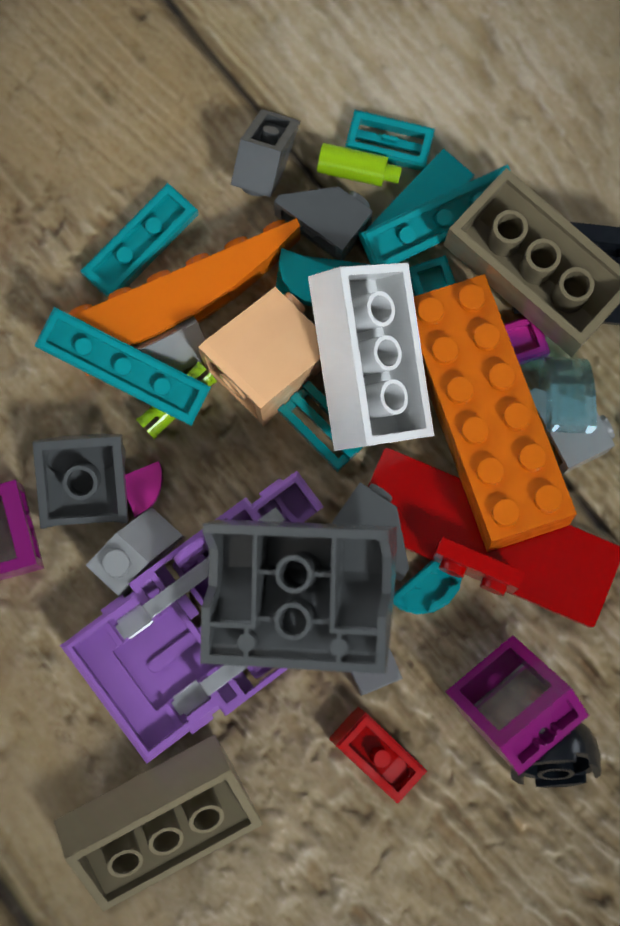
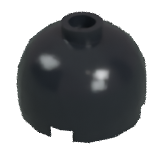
M582 722L522 774L518 775L510 766L511 779L516 783L524 785V777L535 778L536 787L541 788L581 785L587 783V773L593 772L595 778H598L602 771L597 739ZM542 728L539 731V734L542 733L545 728Z

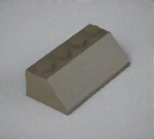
M507 168L448 230L443 246L478 276L485 274L491 288L571 358L620 304V265Z
M215 734L54 821L65 860L103 912L263 825L235 768Z

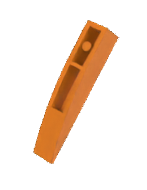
M297 218L289 222L283 219L277 220L267 225L263 229V233L249 239L246 236L235 238L228 242L222 251L210 256L208 253L196 255L185 263V267L171 273L169 270L159 271L151 275L146 280L147 283L134 289L130 287L117 289L108 295V300L95 306L91 304L78 306L68 314L130 346L154 338L193 316L200 323L237 298L279 261L281 249L289 251L300 240V224Z

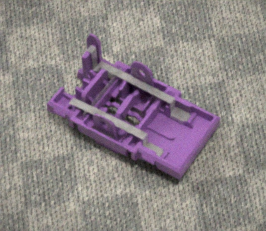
M296 471L282 481L279 478L259 493L261 497L251 504L245 497L215 520L305 523L304 521L324 506L298 471ZM203 529L131 581L128 585L133 590L132 593L126 597L123 594L101 610L103 613L101 616L60 645L146 764L188 732L193 735L213 720L212 714L221 709L225 716L287 670V668H277L253 686L243 673V670L247 668L255 679H260L273 668L200 663L201 626L196 628L191 621L199 612L185 593L191 591L202 606L209 586V547L204 538ZM173 558L175 561L173 568L180 576L178 580H175L164 566Z

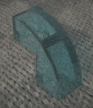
M541 357L539 359V389L547 391L546 432L591 433L597 427V405L594 376L590 362L586 358Z

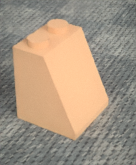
M276 287L207 338L198 347L203 366L263 426L278 413V409L283 404H286L294 393H298L308 380L311 381L322 370L315 325L303 314L306 309L293 294L288 292L283 295Z

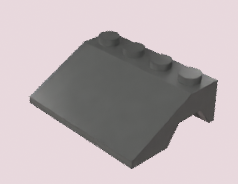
M219 519L203 523V535L209 547V586L201 607V664L374 674L387 673L396 578L397 526Z

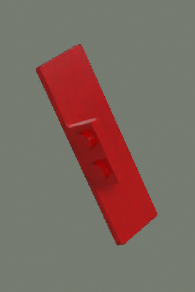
M390 448L383 450L368 487L371 484H375L392 496L393 499L390 503L398 509L406 550L440 563L438 568L449 575L463 578L464 575L481 581L479 586L491 593L504 596L506 592L588 628L596 625L620 564L619 545L569 525L487 553L460 478Z

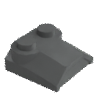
M122 434L60 436L32 442L40 529L58 525L129 522L125 474L126 450L123 445Z

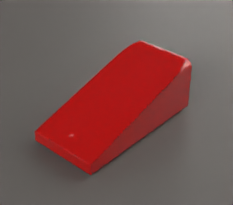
M357 707L329 738L339 750L397 804L427 772L415 758L360 707Z

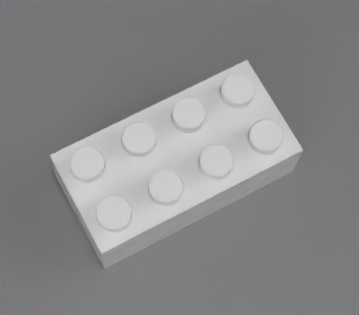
M409 263L344 266L308 276L334 451L434 436Z

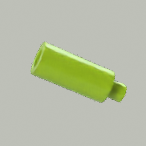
M323 143L319 155L317 173L382 187L383 181L399 184L402 167L387 164L388 157Z

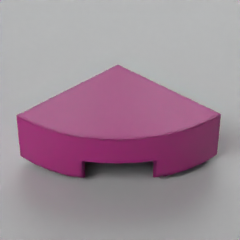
M159 461L126 474L127 499L135 518L150 507H153L160 494L163 484V471Z

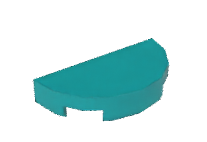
M282 248L279 259L282 282L289 292L306 306H312L308 276L334 268Z
M432 560L394 593L393 605L401 611L416 615L434 613L451 602L460 589L462 578L454 577L441 571L438 568L440 563Z

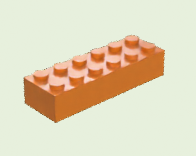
M485 274L414 296L427 390L487 553L569 526L577 512Z

